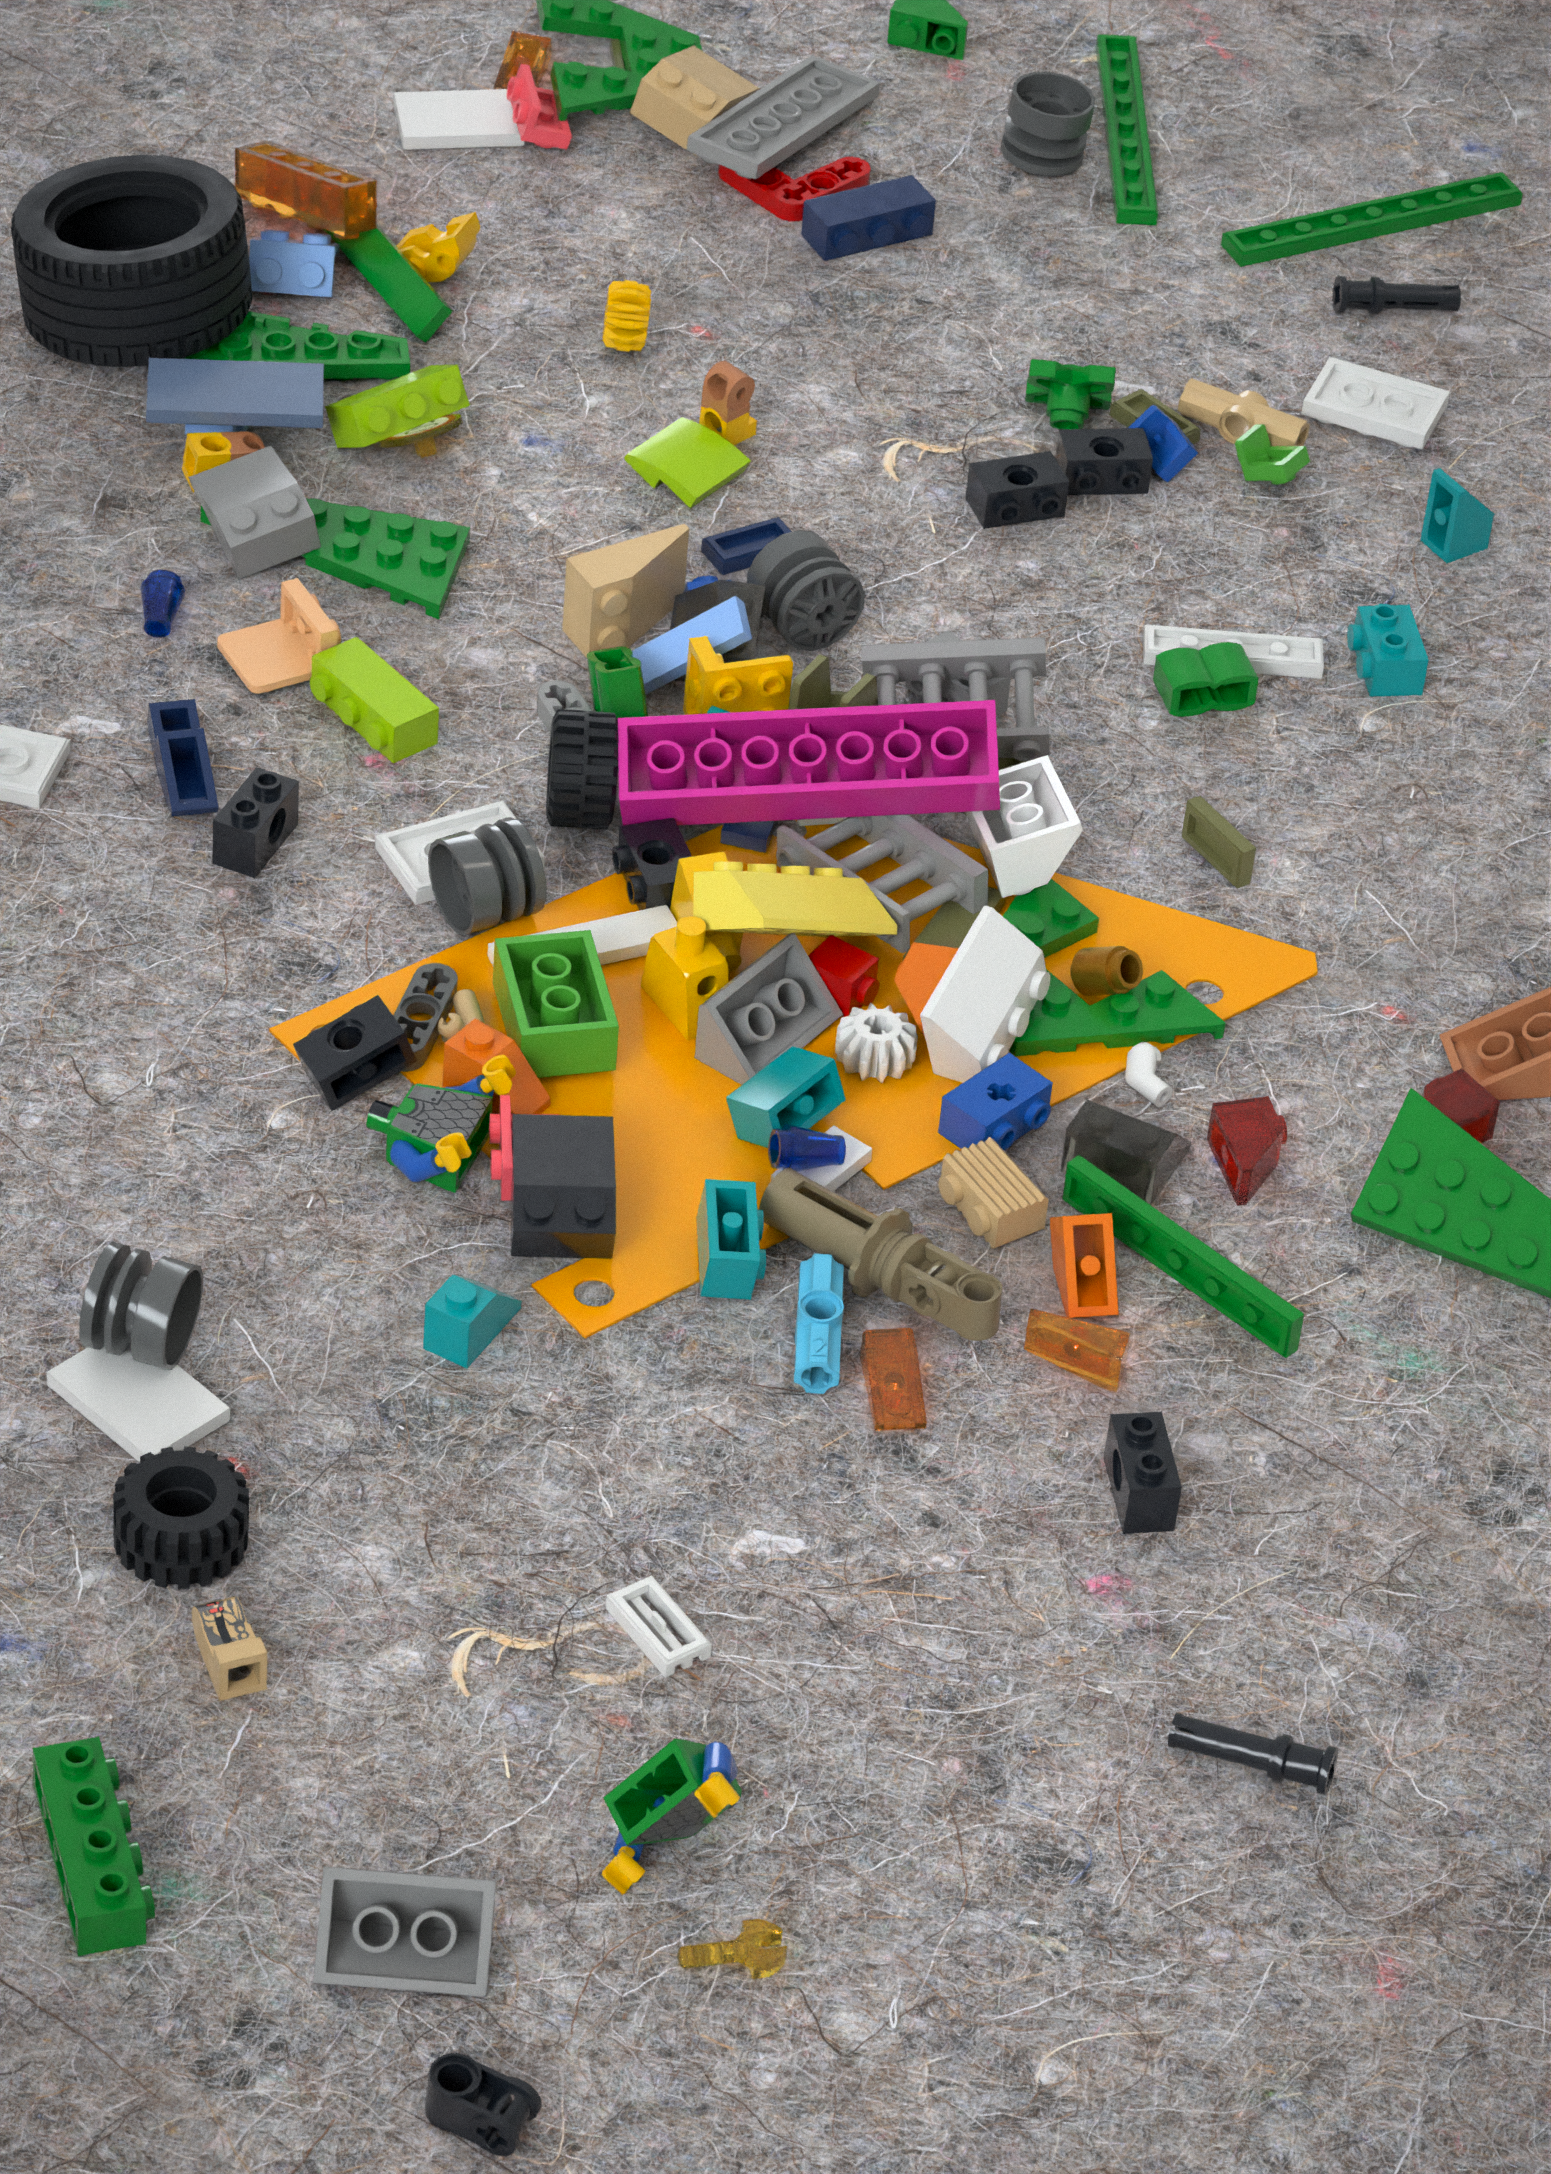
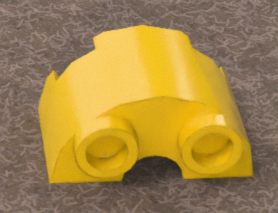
M476 212L452 218L446 225L447 232L438 230L433 224L409 230L397 247L427 282H441L452 276L475 248L477 233L480 231V223Z

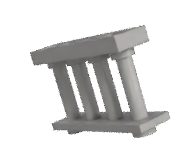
M1045 637L861 645L863 676L867 673L876 676L877 705H896L895 684L898 682H922L923 703L942 702L941 682L944 680H968L969 701L988 700V679L1012 677L1015 679L1016 728H997L998 758H1015L1020 761H1030L1046 755L1050 756L1049 726L1035 727L1033 678L1035 676H1046Z
M907 814L847 817V819L807 840L786 825L777 828L776 859L777 866L780 868L781 866H810V875H814V868H843V877L860 878L855 873L885 857L892 858L902 865L870 883L865 881L897 924V935L876 936L902 954L910 948V922L949 900L957 902L972 914L981 911L984 905H988V869ZM855 835L870 843L839 861L824 853ZM918 878L933 887L902 905L886 896Z

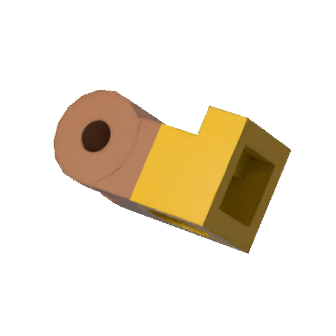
M720 361L713 365L703 383L699 424L716 432L733 445L756 435L757 420L749 416V400L755 389L753 378L728 361ZM722 426V432L720 433L716 429Z
M248 431L187 433L182 471L192 492H194L189 477L263 449L265 445L259 435Z

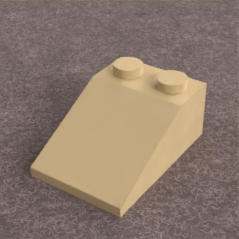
M692 46L662 58L641 79L630 114L684 149H687L689 135L760 88L697 47Z
M685 523L566 558L562 630L586 658L590 651L619 646L629 648L682 602L681 597L685 589L689 528Z

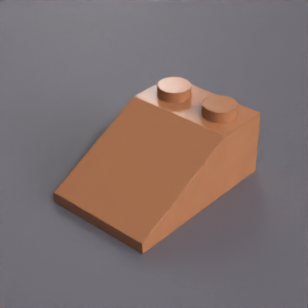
M1551 987L1439 1035L1466 1102L1551 1097Z

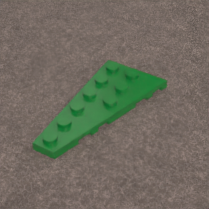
M306 498L315 517L321 547L300 555L305 557V565L363 589L374 586L390 592V600L404 606L409 601L426 607V615L438 620L440 619L470 542V527L456 525L448 521H433L411 517L402 513L393 514L370 510L362 506H347L324 502L316 498ZM201 506L200 522L211 526Z
M1410 1088L1351 1212L1352 1222L1551 1299V1199L1414 1089Z

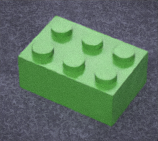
M591 930L495 938L493 986L506 1034L515 1040L537 1077L543 1078L616 1070L619 1025Z

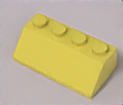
M714 862V871L694 872L693 916L705 922L706 931L777 935L795 933L797 936L829 937L830 935L835 937L897 935V924L862 878L843 877V868H814V875H810V866H781V873H777V864H747V871H743V862Z

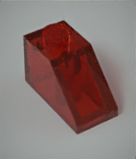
M1462 1068L1444 1077L1435 1078L1425 1085L1422 1097L1478 1142L1483 1143L1493 1138L1500 1102Z
M1269 1096L1212 1103L1207 1142L1236 1205H1247L1277 1167L1281 1144H1285L1287 1141L1285 1119L1282 1115H1277Z

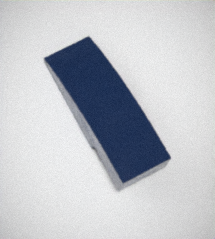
M195 699L149 703L147 727L157 773L171 817L218 812L219 805L204 728H200Z

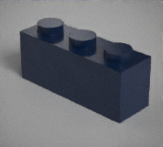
M913 175L804 200L801 236L824 261L933 235L936 200Z

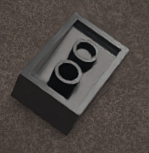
M513 1114L511 1256L612 1259L616 1236L613 1117Z

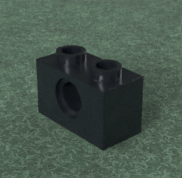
M1144 428L1059 429L1055 459L1069 480L1068 495L1148 494L1153 457Z
M1051 451L969 463L965 499L983 529L1065 517L1069 480Z
M256 767L213 819L212 864L256 878L298 825L299 781Z
M668 818L620 826L618 846L612 848V861L615 872L618 875L623 874L625 878L629 902L632 905L637 904L639 911L667 905L670 909L678 860L680 858L692 857L675 819Z
M379 995L363 1004L355 1006L346 1014L322 1028L312 1031L306 1037L293 1044L305 1073L331 1111L417 1062L404 1030Z
M1162 1411L1110 1414L1104 1462L1122 1533L1175 1531L1182 1486Z

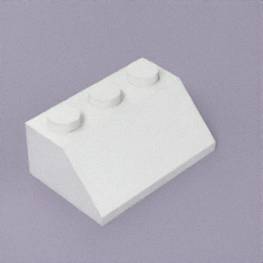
M1048 755L999 770L1000 810L966 812L972 834L1002 898L1011 895H1023L1036 887L1048 884L1083 831L1081 822Z
M983 906L920 1014L933 1074L964 1083L1009 1053L1015 1038L1021 1037L1026 1031L1030 1012L1037 1000L1041 1001L1044 999L1050 986V974L1046 970L1043 951L992 907Z

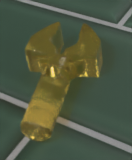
M762 1919L742 1920L741 1934L735 1940L681 1946L677 1952V1960L683 1969L739 1962L749 1967L752 1979L767 1978L775 1974L785 1964L787 1946L772 1947L770 1949L759 1948L760 1946L771 1947L781 1945L783 1929Z

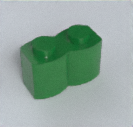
M1233 642L1215 643L1200 650L1182 647L1164 651L1156 655L1153 682L1169 714L1179 717L1195 716L1211 709L1235 711L1249 707L1255 703L1259 680L1242 645Z
M619 646L590 651L587 654V663L594 711L615 713L617 720L618 718L647 717L648 711L641 661L633 657L632 650Z

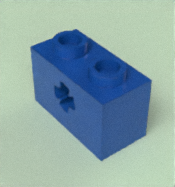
M1008 1053L942 1096L938 1133L960 1149L964 1146L969 1148L972 1143L977 1145L980 1140L985 1142L988 1137H991L1005 1151L1015 1140L1032 1129L1040 1128L1046 1122L1051 1112L1050 1099L1053 1082L1011 1053Z

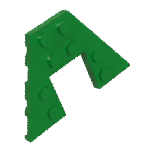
M536 0L541 30L619 39L625 67L624 70L615 66L603 68L586 66L574 61L568 63L553 61L550 77L559 121H566L569 113L591 110L597 115L603 114L609 109L624 110L632 108L641 79L662 58L692 46L703 51L698 35L609 0Z
M1050 879L1048 884L1036 887L1029 893L1016 895L1003 915L1006 920L1043 951L1044 958L1097 933L1099 917L1053 879ZM1047 970L1050 974L1048 992L1044 999L1041 1001L1037 1000L1030 1012L1026 1031L1021 1037L1015 1038L1009 1052L1014 1056L1037 1055L1044 1051L1055 1053L1076 1051L1077 1044L1103 1042L1107 1049L1131 1047L1141 1042L1150 1041L1166 1044L1174 1043V1038L1177 1035L1210 1033L1214 1039H1221L1224 1036L1226 1023L1163 970L1141 980L1137 987L1132 988L1127 993L1112 994L1092 1005L1087 1004Z

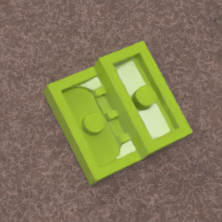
M684 417L679 418L627 453L624 458L653 489L664 482L690 509L745 472L751 462L748 457L728 440L704 425Z

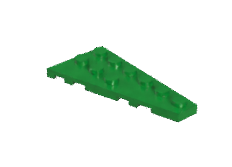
M248 311L243 322L227 338L206 350L182 358L324 364V379L351 380L353 378L391 380L410 373V356L406 338L361 330L353 331L349 335L337 334L329 331V325L313 322L311 329L291 326V318Z

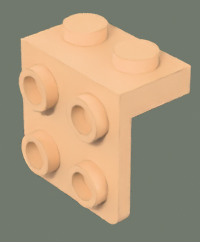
M298 578L281 582L280 619L224 633L217 638V648L249 691L255 694L271 692L282 687L310 681L312 676V655L341 643V633L336 621L328 618L321 609L315 594H310Z

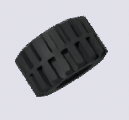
M564 709L556 711L551 725L547 775L546 817L550 826L602 830L609 828L614 816L618 773L619 739L618 720L615 713Z
M184 1446V1450L174 1451L173 1447L162 1448L160 1454L154 1455L149 1452L140 1456V1464L131 1462L124 1469V1476L118 1477L115 1483V1493H113L114 1549L116 1555H121V1564L127 1570L135 1569V1577L145 1582L153 1579L155 1580V1586L167 1588L168 1584L178 1585V1589H190V1584L199 1583L203 1587L212 1584V1578L215 1576L223 1579L231 1573V1566H238L243 1560L244 1551L247 1550L249 1540V1488H246V1479L243 1474L235 1472V1465L228 1459L219 1461L217 1453L209 1450L199 1453L196 1452V1447Z

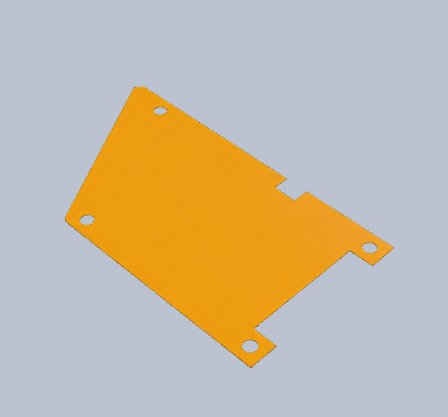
M835 824L805 826L807 833L803 838L807 840ZM723 825L686 841L692 857L724 851L728 862H743V871H747V864H777V837L774 835L771 838L766 853L720 843ZM855 835L824 853L839 861L870 843ZM943 838L987 868L988 886L998 889L980 849ZM885 857L855 874L870 883L902 865L892 858ZM777 866V873H781V868ZM1056 872L1051 878L1099 917L1097 933L1044 958L1046 969L1089 1005L1110 995L1086 996L1075 988L1070 968L1075 954L1082 948L1124 946L1136 952L1143 965L1141 980L1163 970L1184 989L1195 982H1209L1216 985L1223 993L1222 999L1216 1003L1204 1005L1223 1021L1318 975L1315 952ZM614 873L545 904L544 908L536 914L527 917L522 915L517 920L507 921L271 1027L269 1032L299 1060L293 1046L294 1043L303 1039L315 1029L327 1025L349 1012L355 1006L363 1004L377 995L382 999L391 1014L394 1015L415 971L425 964L441 963L451 967L457 973V992L462 989H469L475 992L484 1023L507 1036L493 986V965L487 957L488 943L495 942V938L525 936L639 911L637 904L632 905L629 902L623 874L618 875ZM918 878L886 896L902 905L933 887ZM1016 895L1005 897V905L999 914L1004 915ZM942 905L910 922V946ZM743 933L739 952L742 963L736 970L728 973L729 982L787 935ZM876 935L837 937L879 958L877 980L880 982V987L872 1004L877 1009H884L891 1005L894 1014L907 1013L909 1023L916 1026L918 1040L916 1059L912 1064V1068L904 1070L900 1079L886 1076L883 1083H880L875 1077H868L862 1081L858 1072L845 1073L844 1064L836 1060L837 1053H835L837 1027L842 1016L839 1017L802 1049L835 1059L846 1100L780 1152L737 1138L726 1097L739 1088L741 1084L695 1059L696 1038L687 1041L641 987L647 955L601 965L619 1025L616 1070L550 1076L538 1079L551 1098V1105L541 1114L613 1117L616 1177V1236L613 1258H583L532 1283L531 1287L586 1339L700 1282L696 1217L705 1179L756 1182L757 1209L759 1210L761 1198L771 1182V1174L833 1125L872 1148L871 1162L861 1170L883 1190L942 1162L943 1157L947 1153L952 1155L955 1150L961 1151L959 1147L940 1135L938 1128L942 1096L962 1083L933 1074L926 1040L894 981L897 967L903 961L905 953L902 954L887 942L880 940ZM797 936L807 955L828 938ZM436 986L432 990H428L429 995L434 996ZM454 1005L450 1013H456ZM862 1006L860 1009L867 1010L868 1006ZM414 1013L408 1016L417 1021H425L432 1018L424 1013ZM449 1015L447 1017L446 1023L451 1020L449 1018ZM439 1034L422 1067L414 1071H400L413 1085L425 1084L442 1087L444 1042L441 1034ZM1197 1034L1177 1035L1174 1038V1043L1161 1044L1152 1041L1147 1043L1157 1047L1161 1053ZM407 1038L409 1043L413 1044V1040ZM1103 1042L1077 1044L1076 1051L1055 1053L1044 1051L1037 1055L1015 1057L1053 1082L1050 1106L1052 1107L1125 1071L1127 1054L1133 1046L1107 1049ZM488 1138L481 1150L491 1158V1150H499V1144H490ZM764 1223L762 1238L759 1240L760 1249H767L789 1238V1236ZM600 1281L612 1288L614 1297L603 1306H587L575 1298L574 1290L583 1282Z

